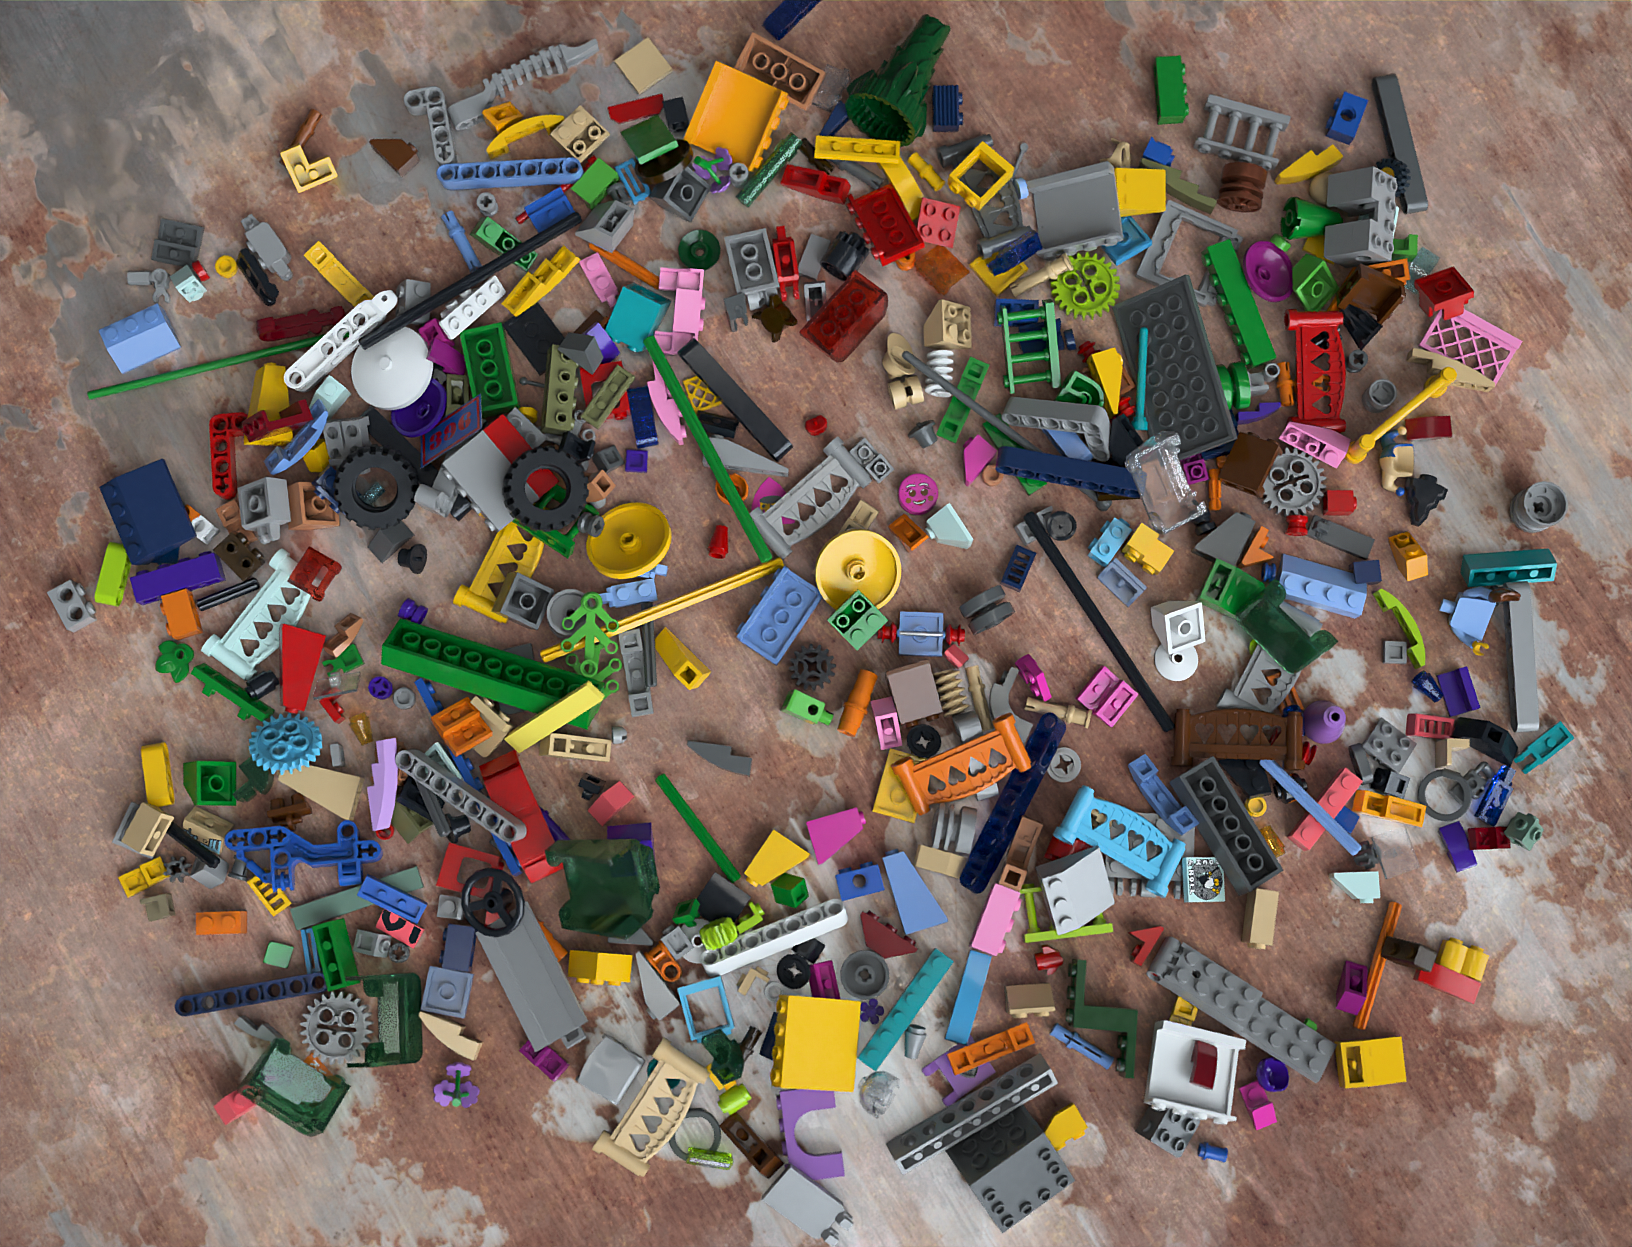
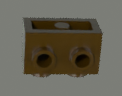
M233 531L213 551L244 582L265 563L263 560L264 555L257 548L252 549L247 542L249 540L243 533Z

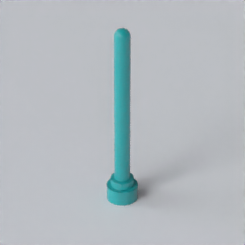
M1141 327L1139 330L1136 413L1131 424L1135 430L1145 431L1148 430V422L1146 417H1144L1148 329Z

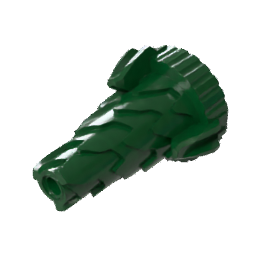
M928 14L922 15L912 33L908 35L900 46L897 45L888 60L882 62L876 73L871 69L848 85L847 93L849 96L845 102V108L850 120L862 133H865L871 139L900 141V147L909 146L916 137L923 136L927 120V104L923 98L931 86L929 81L935 73L934 66L944 51L942 46L951 31L949 25L943 24L940 20Z

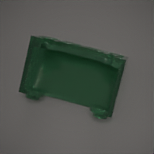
M1274 578L1261 585L1238 608L1235 619L1285 671L1294 674L1300 672L1329 651L1338 640L1326 630H1319L1310 637L1279 607L1286 598V590Z
M275 1038L243 1079L237 1091L301 1134L308 1137L322 1134L351 1086L345 1083L346 1080L340 1075L334 1074V1076L326 1077L291 1054L290 1042L283 1038Z

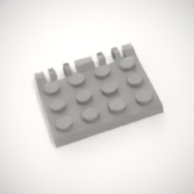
M1135 812L1153 824L1170 842L1175 838L1186 844L1184 847L1185 851L1170 880L1174 881V899H1179L1181 895L1180 882H1183L1182 858L1194 857L1195 827L1180 835L1158 814ZM1114 819L1110 828V839L1123 833L1125 829L1123 824H1117ZM1133 830L1128 832L1130 850L1143 841V837L1140 834L1135 835ZM1152 841L1146 843L1147 861L1161 852L1160 846H1154ZM1105 855L1104 865L1112 895L1114 893V878H1116V895L1120 896L1123 893V878L1130 879V896H1136V879H1140V897L1156 898L1155 894L1145 889L1149 879ZM1182 888V897L1184 899V889Z

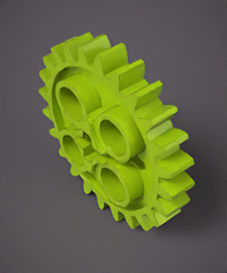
M1078 252L1077 259L1069 256L1074 270H1068L1058 275V278L1051 282V288H1054L1051 291V295L1057 296L1054 299V303H1061L1059 310L1066 308V316L1073 312L1074 319L1081 315L1084 321L1086 315H1089L1091 320H1093L1095 313L1102 317V310L1109 312L1108 305L1114 306V299L1119 297V293L1116 291L1120 290V285L1116 283L1119 282L1120 277L1114 276L1117 273V269L1110 270L1112 262L1104 264L1105 257L1098 260L1097 253L1092 258L1089 257V252H1086L1085 257H1082ZM1091 269L1096 273L1089 276L1085 274V271ZM1077 270L1080 271L1084 284L1089 286V293L1095 302L1091 301L1086 287H1082V279L1076 273ZM1074 279L1076 283L1069 285L1066 283V280ZM1098 287L1104 288L1105 292L1098 294L1094 290ZM1077 297H1084L1086 301L1078 303L1075 299Z

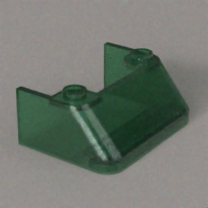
M415 973L345 976V981L363 980L365 994L368 997H378L379 1041L370 1043L366 1047L364 1062L347 1063V1068H371L419 1062L423 1054L422 1020L419 1017L420 1011H422L421 980L419 976Z

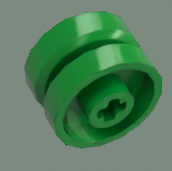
M1231 362L1228 368L1223 364L1216 365L1229 410L1232 405L1236 409L1248 408L1251 401L1249 376L1244 362Z

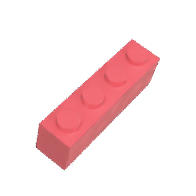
M1346 767L1339 769L1315 801L1334 819L1363 781ZM1307 811L1287 838L1303 851H1307L1312 848L1326 829Z

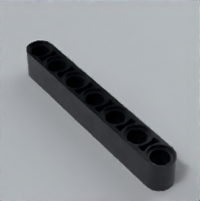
M692 338L677 352L680 358L775 461L778 462L793 448V445L695 338Z
M370 405L359 416H369L368 433L382 447L387 445L391 446L390 449L401 451L402 455L405 458L408 457L412 467L416 469L419 483L432 487L439 471L431 463L421 468V453ZM458 493L450 514L460 521L472 510L469 505L471 502Z

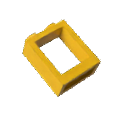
M982 141L949 175L947 185L953 193L962 196L967 205L972 208L975 207L979 211L1012 178L1015 167ZM978 160H981L1000 177L981 198L959 180Z

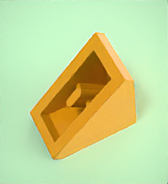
M511 102L484 109L482 112L486 124L497 136L524 117Z

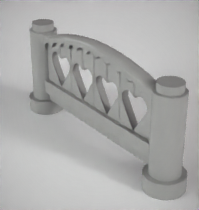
M839 436L823 449V452L828 457L765 513L759 507L750 512L765 543L783 560L793 552L790 549L792 545L815 534L833 520L848 503L856 488L861 486L864 489L873 481L868 472L843 446L844 442ZM830 475L845 478L848 481L847 486L841 487V491L838 493L833 492ZM814 489L829 492L832 495L831 500L825 501L823 507L817 506ZM798 503L814 507L816 513L809 515L807 521H802L799 515ZM782 517L798 521L800 527L793 529L791 535H786L783 530Z
M1274 593L1264 609V613L1272 616L1236 688L1234 691L1225 688L1217 701L1216 707L1218 709L1248 708L1272 713L1286 698L1296 683L1306 660L1311 634L1317 635L1323 625L1319 622L1320 620L1282 601V597ZM1297 631L1300 634V638L1295 641L1296 646L1290 648L1280 632ZM1287 650L1290 652V658L1286 659L1285 667L1278 665L1271 651ZM1278 669L1281 675L1279 678H1276L1277 683L1275 686L1269 685L1261 670ZM1251 689H1270L1271 695L1267 697V703L1261 705ZM1266 725L1262 729L1269 730L1271 727Z

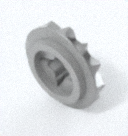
M1061 747L1053 750L1046 760L1048 774L1058 782L1072 781L1078 776L1081 769L1079 756L1069 748ZM1059 756H1061V759H1063L1064 762L1072 761V763L1066 767V773L1065 771H1063L1062 768L1055 769V767L1058 764H1060Z

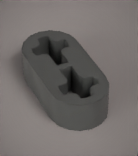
M1362 744L1350 745L1348 747L1349 755L1356 776L1363 781L1361 785L1373 783V774Z

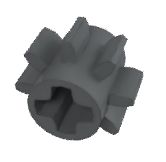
M1368 840L1360 842L1361 850L1353 856L1355 863L1360 867L1364 866L1366 870L1376 867L1375 864H1378V860L1381 859L1379 847L1373 843L1369 844Z
M172 856V862L169 864L164 863L167 871L163 875H170V882L172 883L175 882L176 878L180 883H184L183 878L190 876L188 868L192 864H185V857H181L177 861ZM176 866L182 869L181 873H176V871L173 870L174 867Z

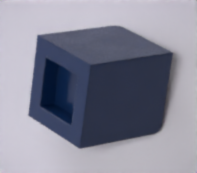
M1379 560L1359 561L1349 565V570L1354 572L1356 584L1368 583V585H1376L1382 581Z

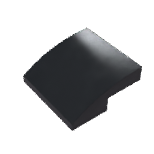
M714 872L697 898V901L700 903L698 912L700 916L709 922L728 917L735 923L751 899V896Z

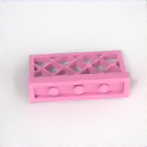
M1440 309L1418 346L1427 351L1451 358L1447 356L1445 347L1457 345L1459 357L1451 359H1460L1461 363L1466 365L1464 358L1475 355L1478 367L1472 369H1479L1483 375V368L1494 365L1496 375L1492 381L1496 385L1522 341L1465 309L1462 315L1450 319L1451 328L1440 330L1438 323L1442 316V309ZM1465 327L1469 331L1470 338L1459 341L1456 329ZM1453 330L1456 342L1444 345L1441 333ZM1438 334L1441 346L1433 348L1425 344L1429 336ZM1483 337L1487 340L1489 348L1478 351L1475 339ZM1471 340L1474 352L1463 355L1460 343ZM1503 348L1509 352L1505 360L1497 362L1494 349ZM1490 351L1493 363L1482 366L1479 354Z

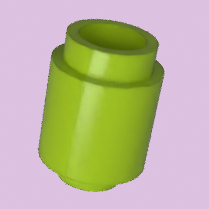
M743 1083L739 1086L736 1084L719 1095L720 1101L717 1103L724 1114L728 1112L732 1115L747 1105L752 1097Z

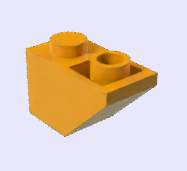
M1409 531L1388 537L1397 567L1407 581L1428 575L1427 554Z

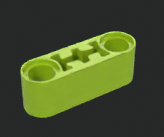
M110 542L107 546L95 591V602L118 607L122 602L131 562L124 545L121 543Z

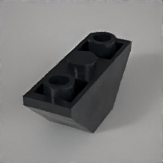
M1459 717L1451 734V737L1455 739H1469L1470 747L1508 767L1512 765L1518 750V746L1509 731L1487 720Z

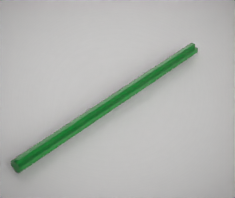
M655 336L647 337L643 341L646 349L761 563L770 561L773 558L770 550Z

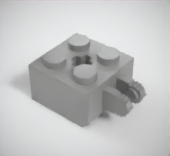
M264 477L238 487L242 527L245 530L257 531L259 541L264 545L270 543L271 540L276 541L280 539V525L291 522L287 480Z

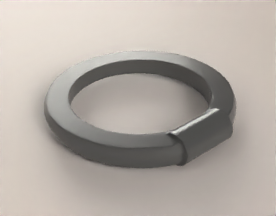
M1444 768L1429 773L1422 780L1418 789V799L1420 804L1426 806L1425 813L1430 817L1440 821H1452L1463 816L1469 809L1472 792L1469 783L1460 775L1461 773ZM1437 777H1445L1457 781L1464 791V802L1461 808L1451 814H1440L1434 811L1428 805L1425 797V791L1430 781Z
M702 1108L688 1109L685 1118L702 1117L711 1124L714 1130V1141L708 1151L700 1155H689L678 1147L675 1133L669 1140L672 1151L680 1159L687 1162L692 1160L690 1158L709 1159L717 1151L721 1142L719 1123L713 1115L702 1110Z

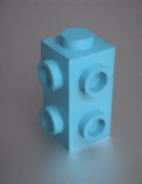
M1114 518L1112 522L1107 520L1100 530L1103 533L1100 539L1094 538L1088 549L1091 551L1087 556L1105 568L1131 533L1130 524L1121 518Z

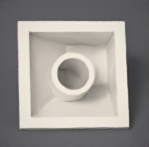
M1167 601L1151 607L1153 629L1167 654H1172L1205 642L1202 602Z

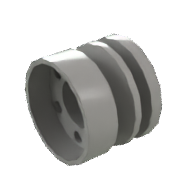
M1546 481L1535 483L1520 491L1513 497L1510 503L1512 521L1519 529L1528 533L1541 532L1564 519L1568 510V500L1563 490L1556 484Z
M939 803L933 817L931 829L932 848L938 849L940 839L944 840L943 850H947L950 841H954L955 852L970 854L975 832L977 809L962 806L958 816L955 815L954 805L950 804L949 812L946 814L945 803Z

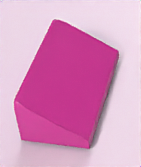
M832 960L811 964L810 973L812 975L809 978L812 997L841 1000Z

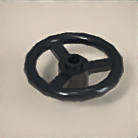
M488 867L477 870L466 880L461 894V906L465 918L473 929L484 936L498 938L509 935L520 925L524 916L525 899L521 887L513 876L501 869ZM494 877L492 891L486 893L482 900L470 902V893L474 884L481 878ZM503 881L507 883L510 889L503 887ZM513 894L516 900L514 917L506 909L513 902ZM486 909L490 913H498L506 926L497 929L487 927L478 921L472 911Z

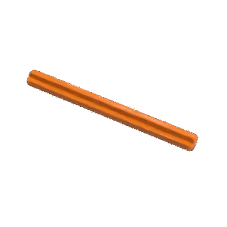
M1389 902L1367 975V998L1353 1022V1027L1360 1030L1366 1029L1386 959L1381 957L1386 937H1393L1402 905L1397 902Z

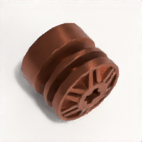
M1230 162L1225 164L1221 175L1223 185L1220 186V194L1217 197L1218 205L1236 212L1248 213L1259 211L1262 207L1264 194L1261 190L1266 185L1267 170L1247 162Z

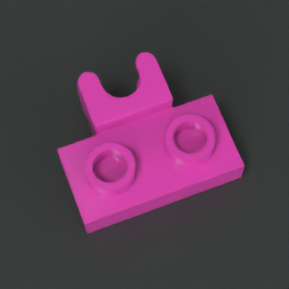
M1029 654L1018 659L1015 662L1016 667L1020 670L1018 674L1026 684L1031 683L1029 688L1036 697L1040 696L1044 702L1052 698L1044 673L1037 666L1036 661Z

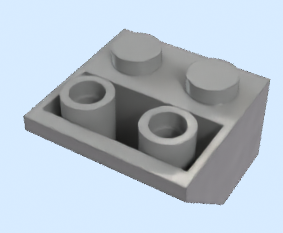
M617 200L597 204L577 229L575 235L612 253L632 228L634 209Z

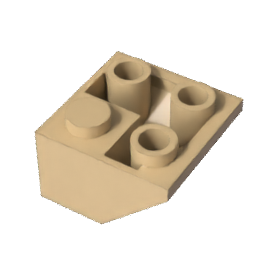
M943 299L939 300L924 324V346L937 350L971 349L970 307Z

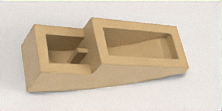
M420 1011L419 1017L436 1038L458 1054L471 1060L477 1059L483 1042L462 1035L465 1029L464 1025L427 1011Z

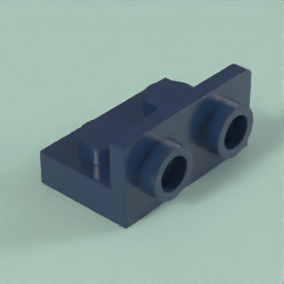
M328 465L311 484L315 487L313 492L322 500L326 497L331 502L329 506L339 514V504L335 501L333 495L335 493L333 482L337 471Z

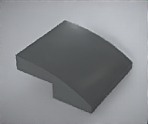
M161 218L158 239L154 240L151 260L182 267L188 265L193 269L192 263L197 261L205 227Z

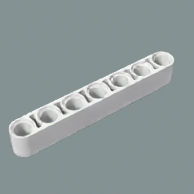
M831 899L741 935L734 942L729 943L728 946L715 950H705L700 956V961L708 976L718 977L840 928L847 923L848 915L841 900Z

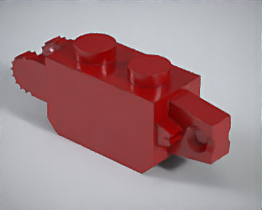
M785 225L776 226L777 238L772 239V254L780 286L777 288L780 289L782 301H786L787 298L785 287H793V297L795 300L800 299L798 288L799 273L794 240L791 237H786Z

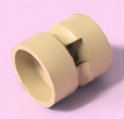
M917 375L905 378L904 382L897 380L887 384L890 399L895 410L906 407L907 403L914 405L924 402L921 384ZM905 388H909L911 396H906Z

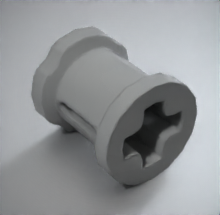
M736 163L731 166L729 171L731 184L736 188L745 187L749 182L748 168L742 163ZM738 173L742 174L741 178H737Z
M488 192L478 196L476 202L480 212L485 217H493L499 209L495 197Z

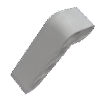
M431 86L408 91L404 96V103L409 113L414 116L428 114L434 153L439 166L457 163L451 123L447 111V101L442 90L439 87ZM433 97H440L436 102L431 101ZM415 100L419 101L415 106L410 105ZM438 116L444 117L439 122L434 121L435 118ZM441 136H447L445 141H438ZM443 151H447V154H448V157H447L448 160H446V161H444V160H445V154H444Z
M974 710L952 716L961 744L983 735L978 715ZM970 757L969 775L975 776L978 772L986 770L984 764ZM989 757V763H988V764H989V766L992 767L991 761H990V757ZM997 783L976 793L977 801L999 795Z

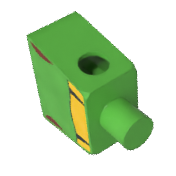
M796 689L788 692L780 710L812 725L817 724L819 721L829 726L834 715L824 710L825 703ZM809 706L813 708L812 715L808 713Z

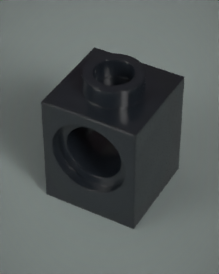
M683 96L662 101L669 131H674L675 133L685 131L689 126V120Z

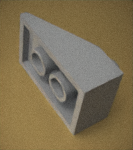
M766 228L724 237L737 295L741 293L746 295L780 287Z

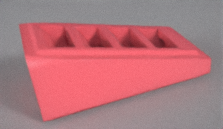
M1423 714L1407 715V736L1440 740L1453 738L1451 734L1454 730V719ZM1425 720L1427 721L1426 732H1424ZM1434 721L1436 722L1435 734L1433 733ZM1442 722L1445 723L1444 735H1441Z

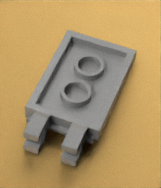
M791 1163L762 1196V1201L814 1239L822 1237L832 1247L839 1241V1233L830 1227L835 1220L847 1231L853 1225V1217L845 1211L843 1202Z

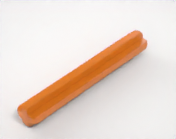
M589 243V248L596 253L598 252L604 258L654 289H659L660 277L616 250L610 253Z

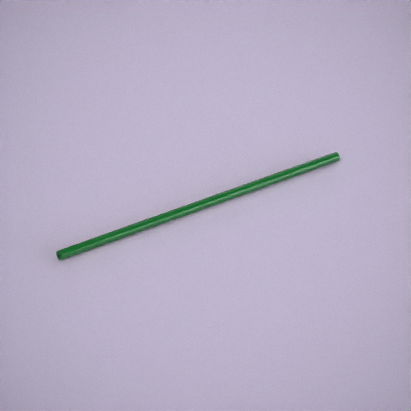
M349 332L344 335V338L349 337ZM326 334L88 391V398L92 400L314 346Z

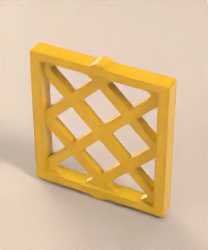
M698 376L683 381L688 399L695 413L698 410L705 411L722 404L721 401L715 403L717 397L708 387L705 389L700 386L702 381ZM699 379L697 385L692 383V381ZM688 385L695 387L693 394L689 392ZM698 389L705 391L702 398L695 395ZM707 393L714 395L712 402L705 400ZM693 398L700 400L698 408L694 406ZM703 402L709 404L708 406L701 408Z

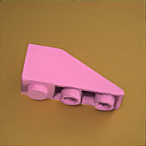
M1289 422L1279 437L1280 440L1335 468L1338 467L1347 454L1351 439L1332 429Z

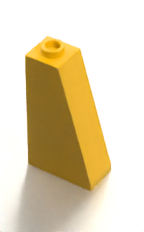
M265 363L263 367L256 371L248 418L261 410H265L269 421L281 419L279 412L289 407L288 388L284 382L285 366H277L276 363ZM291 431L250 443L244 435V445L285 446L293 439V433Z

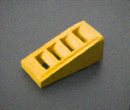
M266 867L263 868L266 873L269 872ZM256 875L247 880L248 885L273 917L292 904L281 888H278V894L268 901L266 897L273 893L272 887L263 893L261 890L268 884L261 883L258 886L256 882L260 879ZM282 898L283 902L273 908L271 904Z

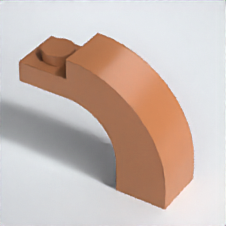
M556 444L553 445L558 450L559 447ZM603 469L594 473L583 472L585 477H588L589 482L587 484L589 496L586 498V502H597L605 499L616 486ZM551 470V472L560 481L557 483V485L566 490V486L563 479L560 477V475Z
M1022 815L1000 873L999 885L1020 892L1033 849L1043 827L1042 822Z

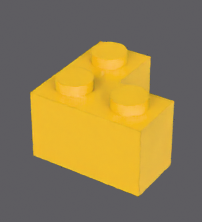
M299 143L280 151L298 193L338 177L328 155L308 163Z
M1141 523L1121 552L1124 553V557L1130 562L1135 563L1136 561L1142 565V569L1146 573L1158 575L1174 550L1157 539L1159 537L1158 533Z
M570 950L567 977H574L576 982L589 983L590 981V984L603 985L604 981H608L607 985L621 986V982H630L633 955Z

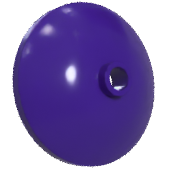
M431 378L428 387L415 402L404 408L391 410L393 427L406 437H418L432 430L441 420L446 408L447 396L443 385Z

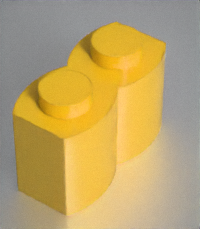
M1452 937L1449 940H1442L1435 963L1473 980L1481 981L1489 955L1483 953L1484 949L1473 945L1470 948L1462 945L1463 941Z

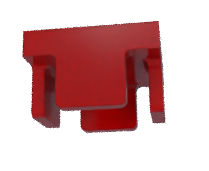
M1454 266L1414 280V287L1419 292V306L1428 317L1433 316V311L1435 312L1442 309V318L1444 320L1462 315L1464 313V304L1468 303V299L1474 298V290Z

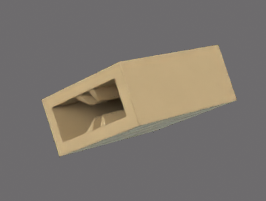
M1257 888L1248 892L1242 942L1248 943V948L1265 949L1266 946H1272L1279 892Z

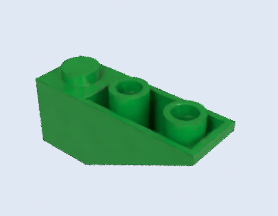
M488 216L481 217L469 234L500 256L523 243ZM532 251L513 264L527 272L539 254Z

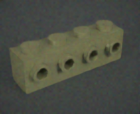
M552 344L547 350L540 431L542 433L563 436L564 432L571 431L574 428L575 418L572 417V409L574 410L576 407L574 389L578 385V376H575L579 365L558 350L560 345Z

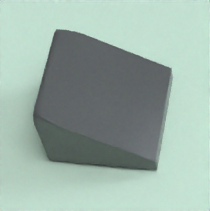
M615 445L598 451L592 458L597 469H603L606 474L625 463Z

